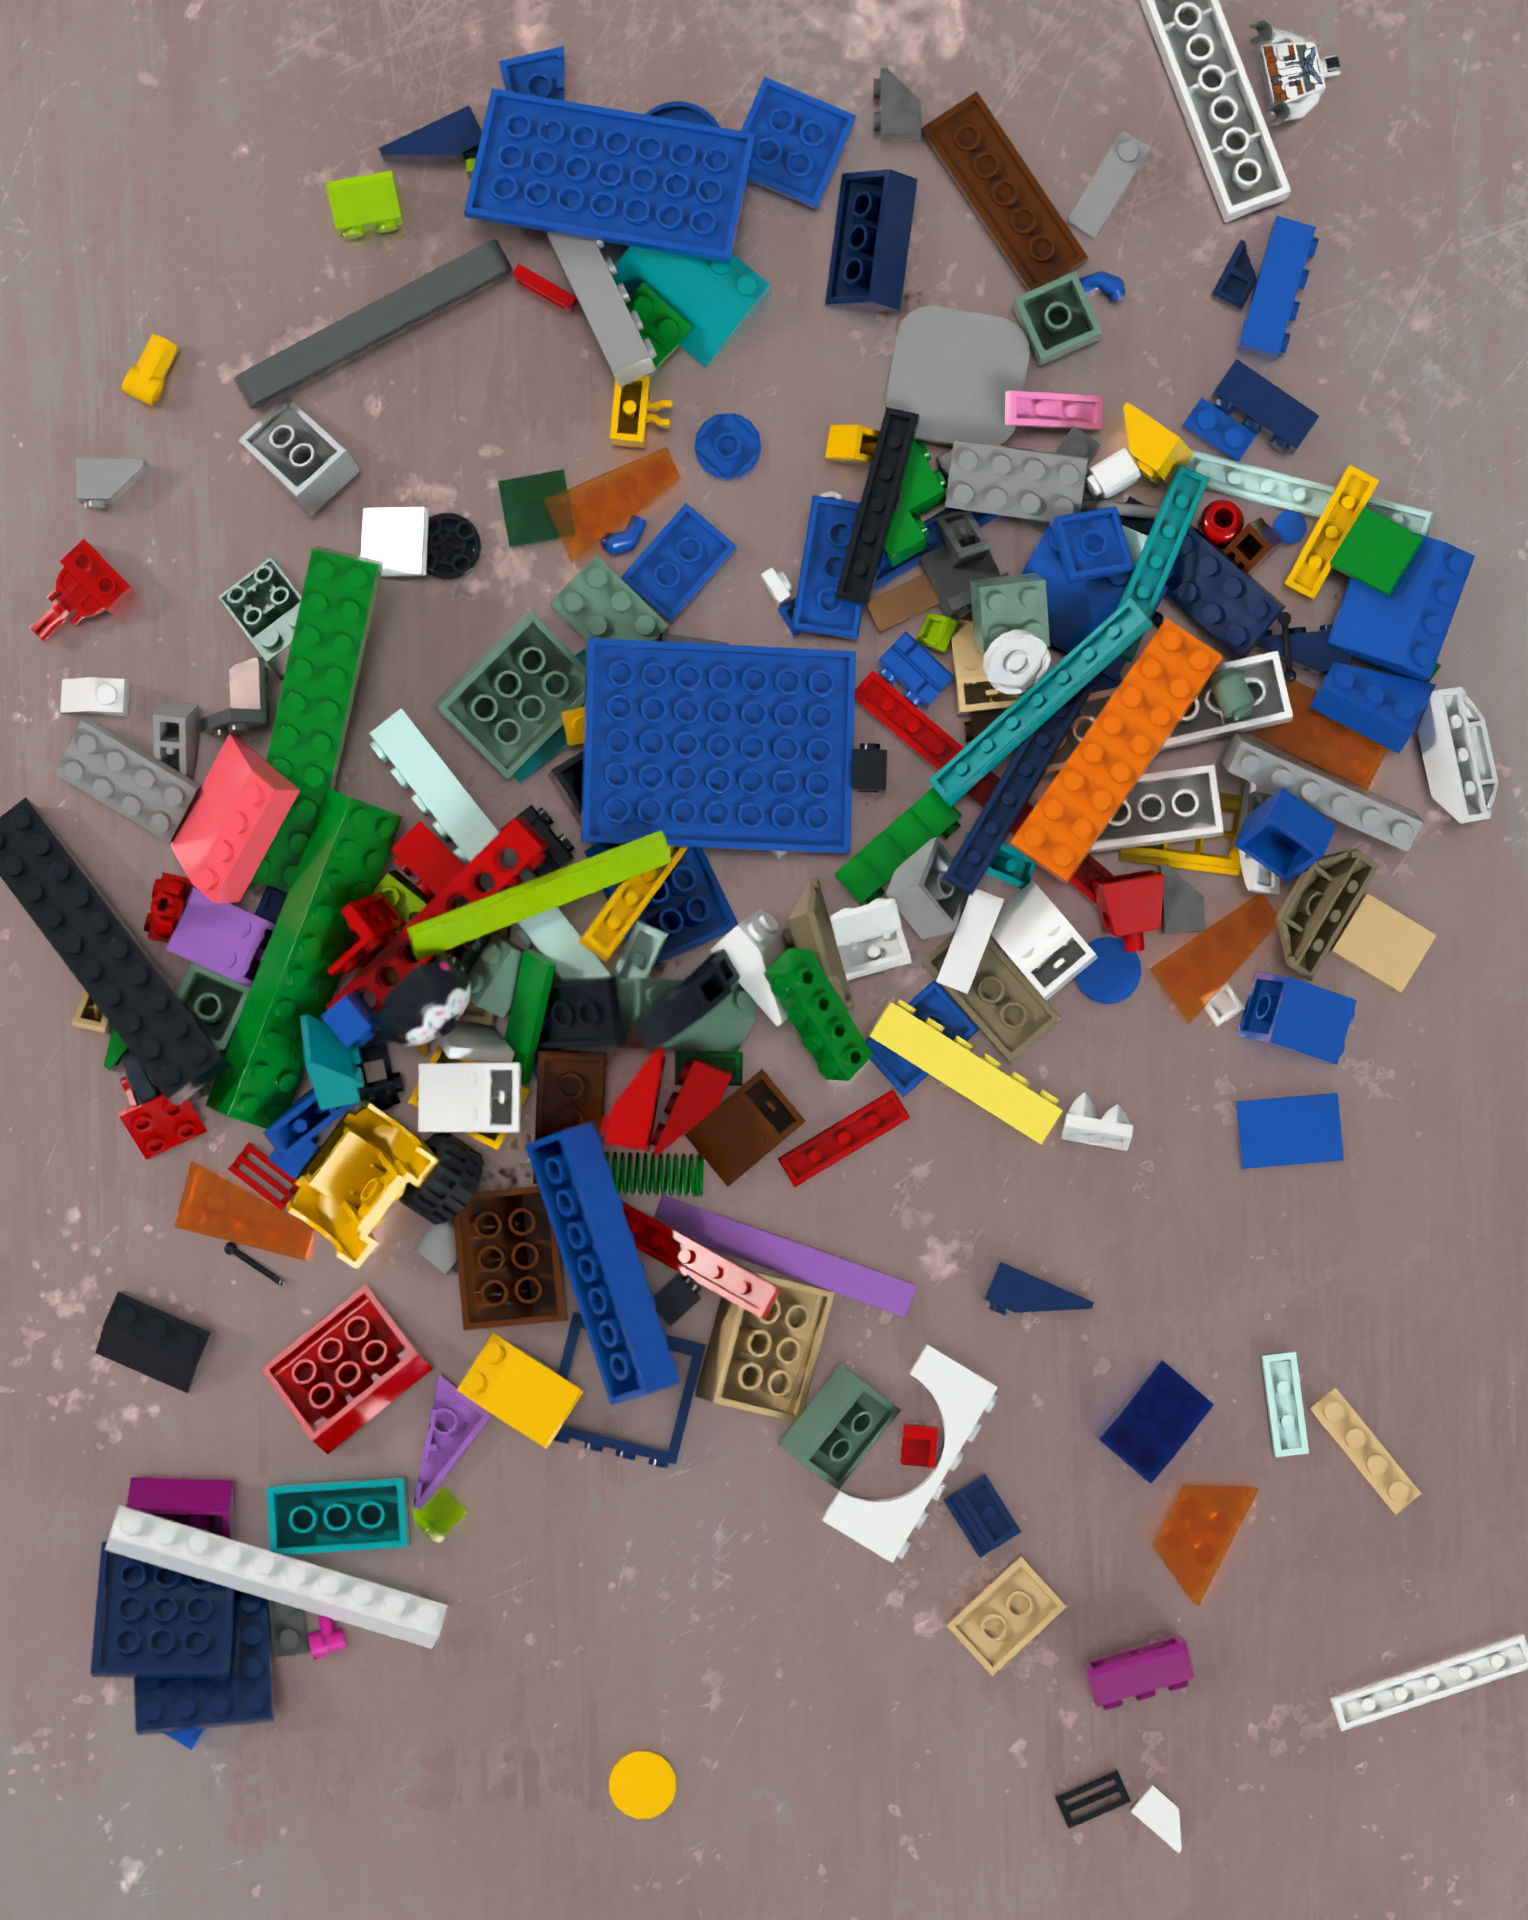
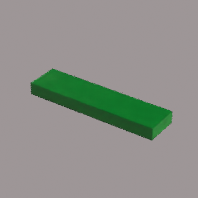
M533 949L523 952L504 1040L514 1051L512 1063L521 1064V1086L530 1082L556 963Z

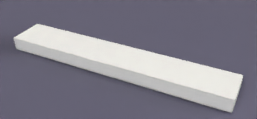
M1522 1633L1331 1697L1330 1701L1340 1731H1345L1527 1670L1528 1645Z

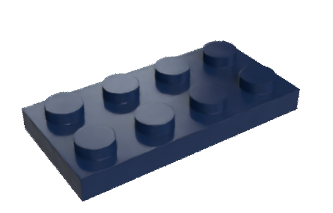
M1190 524L1165 583V586L1168 587L1166 594L1238 658L1244 659L1286 606Z

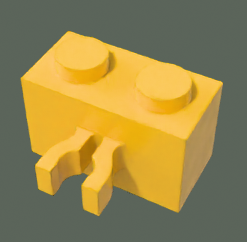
M645 375L622 387H619L615 379L610 429L611 445L644 448L648 422H653L659 427L670 428V419H661L657 414L648 413V411H659L661 408L672 409V400H659L655 403L649 402L650 375Z

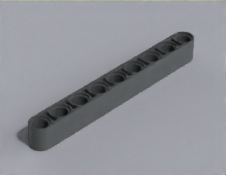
M496 239L488 241L238 374L234 381L248 408H258L511 273L513 268L499 242Z

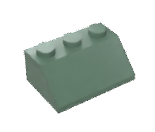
M840 1364L778 1444L801 1464L839 1490L901 1410L843 1364Z

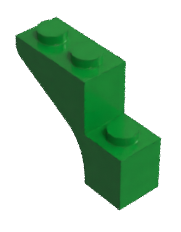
M915 440L901 486L900 504L893 515L884 548V554L892 567L927 549L925 537L929 533L918 516L946 501L944 489L948 485L939 470L933 472L928 463L932 458L923 442L917 444Z

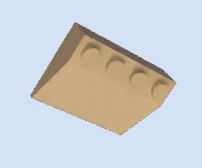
M749 1270L781 1288L766 1319L752 1314L721 1296L695 1396L713 1403L796 1422L804 1411L835 1292Z

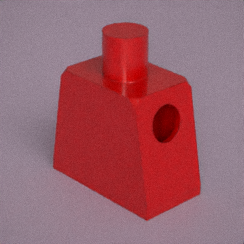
M1147 870L1091 880L1105 931L1114 936H1123L1125 952L1144 950L1143 932L1158 930L1161 926L1163 874L1154 870Z

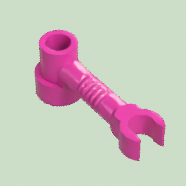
M318 1614L321 1630L308 1633L314 1660L327 1657V1653L346 1649L342 1628L335 1630L333 1619Z

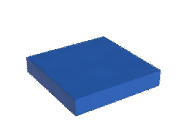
M1117 506L1053 517L1050 521L1068 584L1132 573L1134 570Z

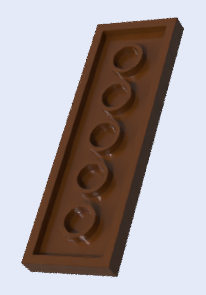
M977 91L921 127V132L1028 291L1059 279L1088 260L1087 254Z

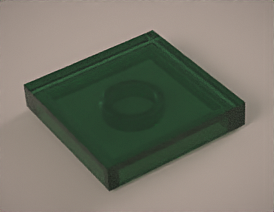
M564 469L498 481L510 548L576 537Z

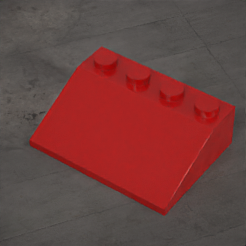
M659 1047L653 1051L611 1108L610 1116L603 1115L600 1135L606 1137V1144L650 1152V1142L653 1135L667 1055L665 1048Z
M365 1284L260 1370L312 1442L328 1455L431 1371L433 1367L369 1286Z

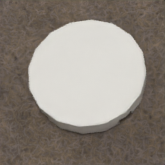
M1026 629L1012 630L1000 635L990 644L984 654L982 666L985 677L997 691L1005 694H1021L1026 692V688L1038 682L1048 672L1051 657L1046 644L1036 633Z

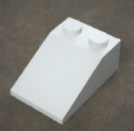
M759 909L733 928L710 950L714 953L715 951L725 949L741 977L737 980L739 984L778 1027L788 1018L784 1007L772 993L770 984L763 973L788 947L784 934L778 928V923L774 917Z

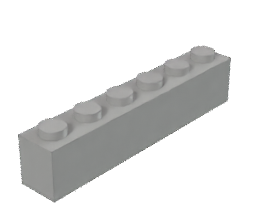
M546 232L619 387L656 371L652 358L657 356L649 337L642 340L639 330L644 329L636 310L629 313L625 304L631 301L623 283L616 285L612 277L618 273L610 256L608 255L603 258L599 250L605 247L603 241Z
M1237 731L1221 761L1227 772L1274 793L1284 788L1313 810L1406 852H1409L1424 823L1417 812Z

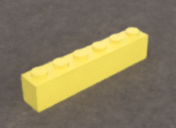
M899 999L897 1004L889 1000L868 1033L871 1038L1042 1145L1063 1111L1056 1106L1059 1099L1043 1089L1038 1095L1028 1088L1031 1082L1016 1072L1008 1076L999 1070L1002 1065L999 1061L986 1053L981 1059L970 1052L974 1046L957 1035L954 1040H951L942 1034L945 1027L929 1017L924 1023L913 1016L916 1009L901 999Z

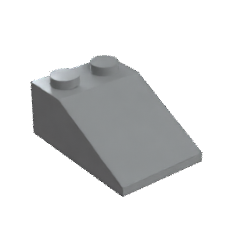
M287 395L238 440L253 458L311 516L361 471L348 452Z

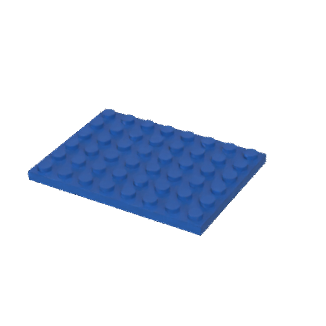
M588 638L586 650L580 843L624 845L661 830L666 837L667 846L849 854L856 651Z

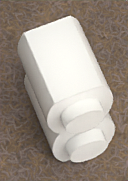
M1122 448L1088 469L1085 489L1092 499L1107 501L1137 483L1140 471L1128 451Z

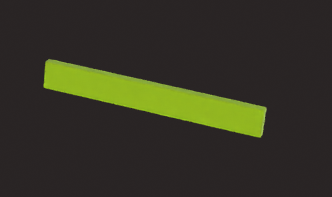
M660 830L409 927L407 930L414 954L419 961L442 950L450 949L671 863L666 837Z

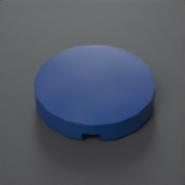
M722 413L712 416L702 424L696 434L694 449L697 461L706 473L716 479L730 481L742 478L753 470L760 457L761 442L759 432L751 421L739 414Z
M1114 937L1097 938L1089 942L1088 945L1098 958L1075 977L1080 991L1091 1001L1101 1004L1118 1003L1129 997L1138 987L1141 977V963L1136 952H1125L1124 941Z

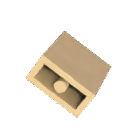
M1366 893L1359 899L1329 953L1392 992L1400 994L1437 935L1369 893Z

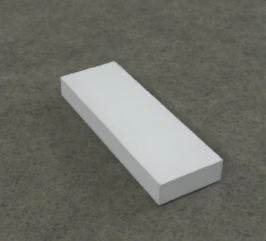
M979 889L975 891L973 896L969 895L936 983L968 994L1004 899Z

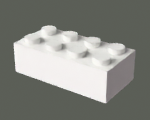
M1215 765L1143 774L1088 854L1223 836L1224 830Z

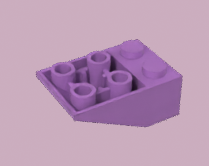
M193 887L182 910L181 918L177 921L165 949L251 988L276 924L232 904L213 903L201 891Z

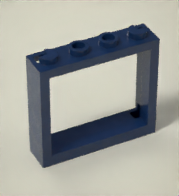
M576 1311L573 1312L558 1374L567 1380L580 1328L586 1329L581 1313ZM666 1334L669 1350L692 1356L669 1451L562 1425L553 1440L569 1444L570 1438L584 1441L583 1448L602 1452L603 1446L616 1449L615 1456L629 1460H635L636 1455L648 1457V1464L668 1469L669 1463L676 1465L706 1344Z

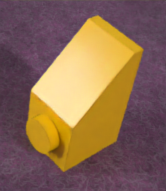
M830 425L825 458L850 466L870 469L880 431L862 425Z

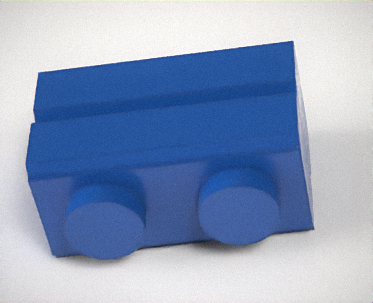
M907 631L878 660V664L882 667L878 672L892 685L897 681L906 690L903 696L917 708L923 705L927 709L955 679Z

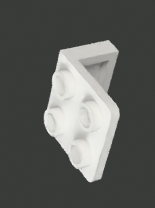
M879 898L864 906L844 908L830 917L847 981L912 963L901 927L897 903L894 898Z

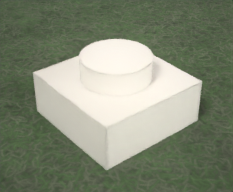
M772 567L761 574L763 583L779 607L790 600L791 595L788 591L792 589V586L782 571L777 574Z

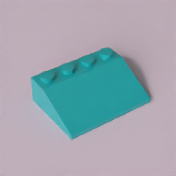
M629 246L615 265L618 274L612 276L616 285L623 283L629 298L643 282L648 283L692 323L695 328L679 346L705 368L770 293V284L733 253L730 263Z

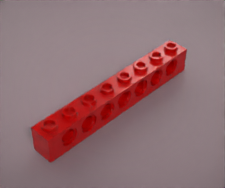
M523 816L513 818L325 1007L329 1010L345 995L355 990L363 998L365 990H369L375 995L376 999L375 1005L370 1008L373 1012L377 1009L381 1012L385 1007V1002L382 999L396 985L387 979L386 972L390 966L398 971L399 980L397 983H399L421 963L425 965L428 962L437 961L435 958L436 954L420 961L412 958L410 955L412 944L407 928L458 909L457 900L460 896L467 898L471 904L518 886L523 881L519 876L528 867L534 870L547 857L543 852L550 845ZM507 849H512L517 854L518 860L514 867L508 866L504 860V854ZM484 872L490 874L494 880L493 888L490 891L484 889L480 882Z

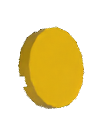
M635 1750L623 1756L614 1765L609 1778V1793L615 1806L625 1815L636 1819H650L663 1813L672 1803L677 1789L676 1775L670 1763L661 1754L650 1750Z

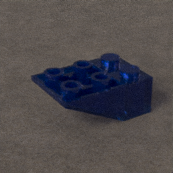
M1162 1360L1096 1438L1151 1484L1174 1458L1214 1404Z

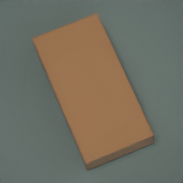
M926 573L870 599L867 609L880 634L940 605Z

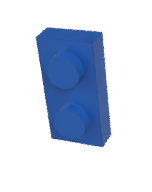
M1202 397L1182 425L1188 432L1228 459L1239 462L1257 436V434Z

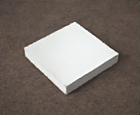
M425 507L363 508L361 556L384 561L381 576H426L429 509Z
M457 1021L459 1023L458 1026L445 1037L440 1034L435 1038L449 1059L495 1063H512L514 1051L495 1026Z

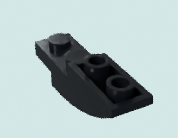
M725 949L711 954L680 985L669 988L633 1022L649 1052L656 1050L688 1029L733 992L731 986L741 977Z

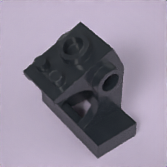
M382 1030L375 1031L376 1035L361 1047L358 1044L362 1063L356 1064V1066L361 1067L365 1087L359 1088L360 1101L367 1100L381 1110L391 1108L393 1104L401 1103L399 1092L404 1091V1084L401 1073H394L388 1044L395 1041L391 1040ZM383 1059L387 1079L369 1082L365 1063Z

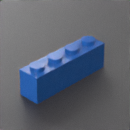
M1276 217L1236 350L1273 361L1276 360L1279 352L1285 354L1291 334L1285 333L1289 320L1295 321L1300 302L1294 301L1298 288L1304 290L1309 275V270L1304 269L1307 256L1314 257L1319 238L1313 237L1316 227L1284 217Z

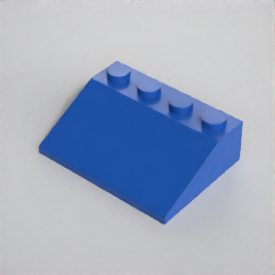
M1051 522L1043 531L1020 574L1037 573L1046 580L1050 646L1066 655L1116 611L1132 574L1127 573L1068 584ZM1164 586L1151 619L1168 590L1167 586ZM1117 656L1106 667L1102 676L1114 682L1127 660Z
M1417 534L1423 537V543L1390 597L1350 578L1326 644L1393 675L1425 681L1432 676L1475 556L1444 541Z
M596 843L584 852L587 858L619 847L621 844ZM688 847L637 918V920L669 934L653 968L728 934L738 925L703 848ZM620 883L602 889L607 901ZM635 923L632 925L630 930L625 935L627 941L635 926Z

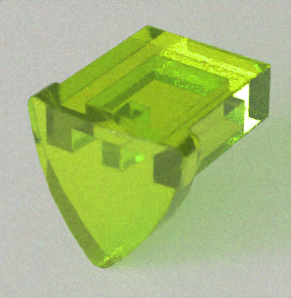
M444 1487L421 1511L417 1509L413 1513V1517L417 1526L426 1536L442 1543L446 1539L444 1535L468 1510Z

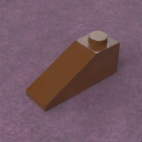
M1262 518L1250 522L1229 543L1223 552L1251 575L1274 553L1284 540Z

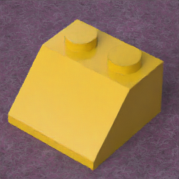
M1126 402L1123 410L1130 454L1137 460L1136 466L1142 472V475L1154 484L1159 485L1163 481L1169 486L1177 466L1180 464L1185 467L1194 453L1180 437Z

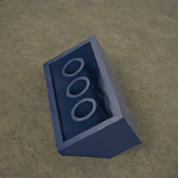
M891 169L842 173L825 305L870 312L901 310L918 179Z

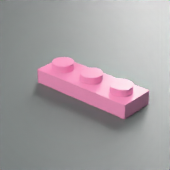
M1015 390L1005 392V425L1057 429H1071L1074 426L1079 430H1102L1103 396Z

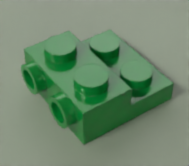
M643 282L630 297L631 301L625 304L629 313L636 310L644 329L639 330L642 340L649 337L657 356L652 358L656 371L648 374L651 378L695 326L648 283Z

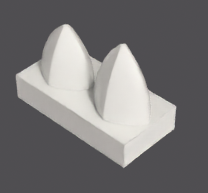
M1084 1092L1073 1102L1066 1114L1062 1126L1061 1139L1127 1151L1132 1138L1133 1125H1130L1127 1114L1119 1104L1110 1108L1102 1119H1097L1093 1101L1088 1093Z

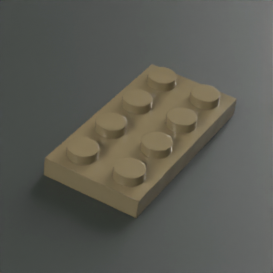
M955 932L921 961L923 966L936 980ZM991 938L988 940L968 994L941 985L1009 1063L1013 1062L1061 1019Z

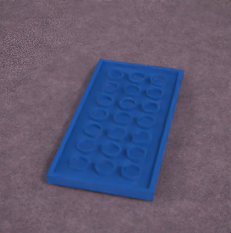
M492 88L464 214L466 218L730 263L756 134Z

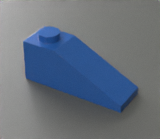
M312 1088L272 1123L263 1134L281 1159L285 1160L356 1103L320 1111L314 1089Z

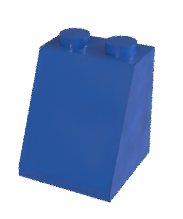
M1256 972L1237 1036L1319 1062L1337 1065L1345 1049L1344 1041L1348 1027L1354 1019V1008L1357 1000L1292 977Z

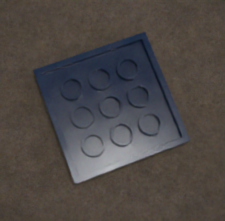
M102 1542L90 1670L92 1677L229 1679L236 1589L105 1550L107 1542Z
M239 1590L235 1592L229 1679L134 1678L135 1727L137 1735L274 1722L268 1599Z

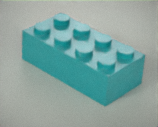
M406 1476L279 1484L266 1487L270 1552L280 1555L400 1548L410 1545Z

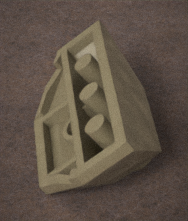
M1355 848L1325 855L1301 873L1275 917L1287 966L1307 980H1313L1378 869V863Z
M817 876L810 879L788 918L789 928L783 929L788 948L811 949L847 1010L853 1009L854 1003Z

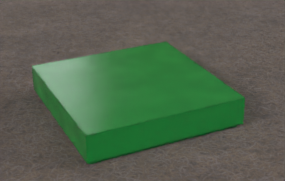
M1364 507L1330 561V567L1390 597L1422 545L1423 537Z

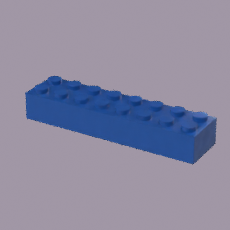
M594 1121L531 1142L526 1144L525 1147L610 1404L612 1405L678 1384L680 1381L677 1375L676 1363L672 1359L666 1341L665 1330L661 1326L655 1308L654 1297L650 1293L645 1278L643 1264L639 1260L634 1245L633 1233L628 1227L623 1212L622 1200L617 1194L611 1167L607 1163L601 1145L600 1134L596 1130Z

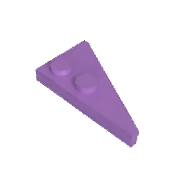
M442 1375L437 1379V1387L415 1489L413 1505L418 1510L425 1504L492 1417L490 1412L457 1391L458 1387Z

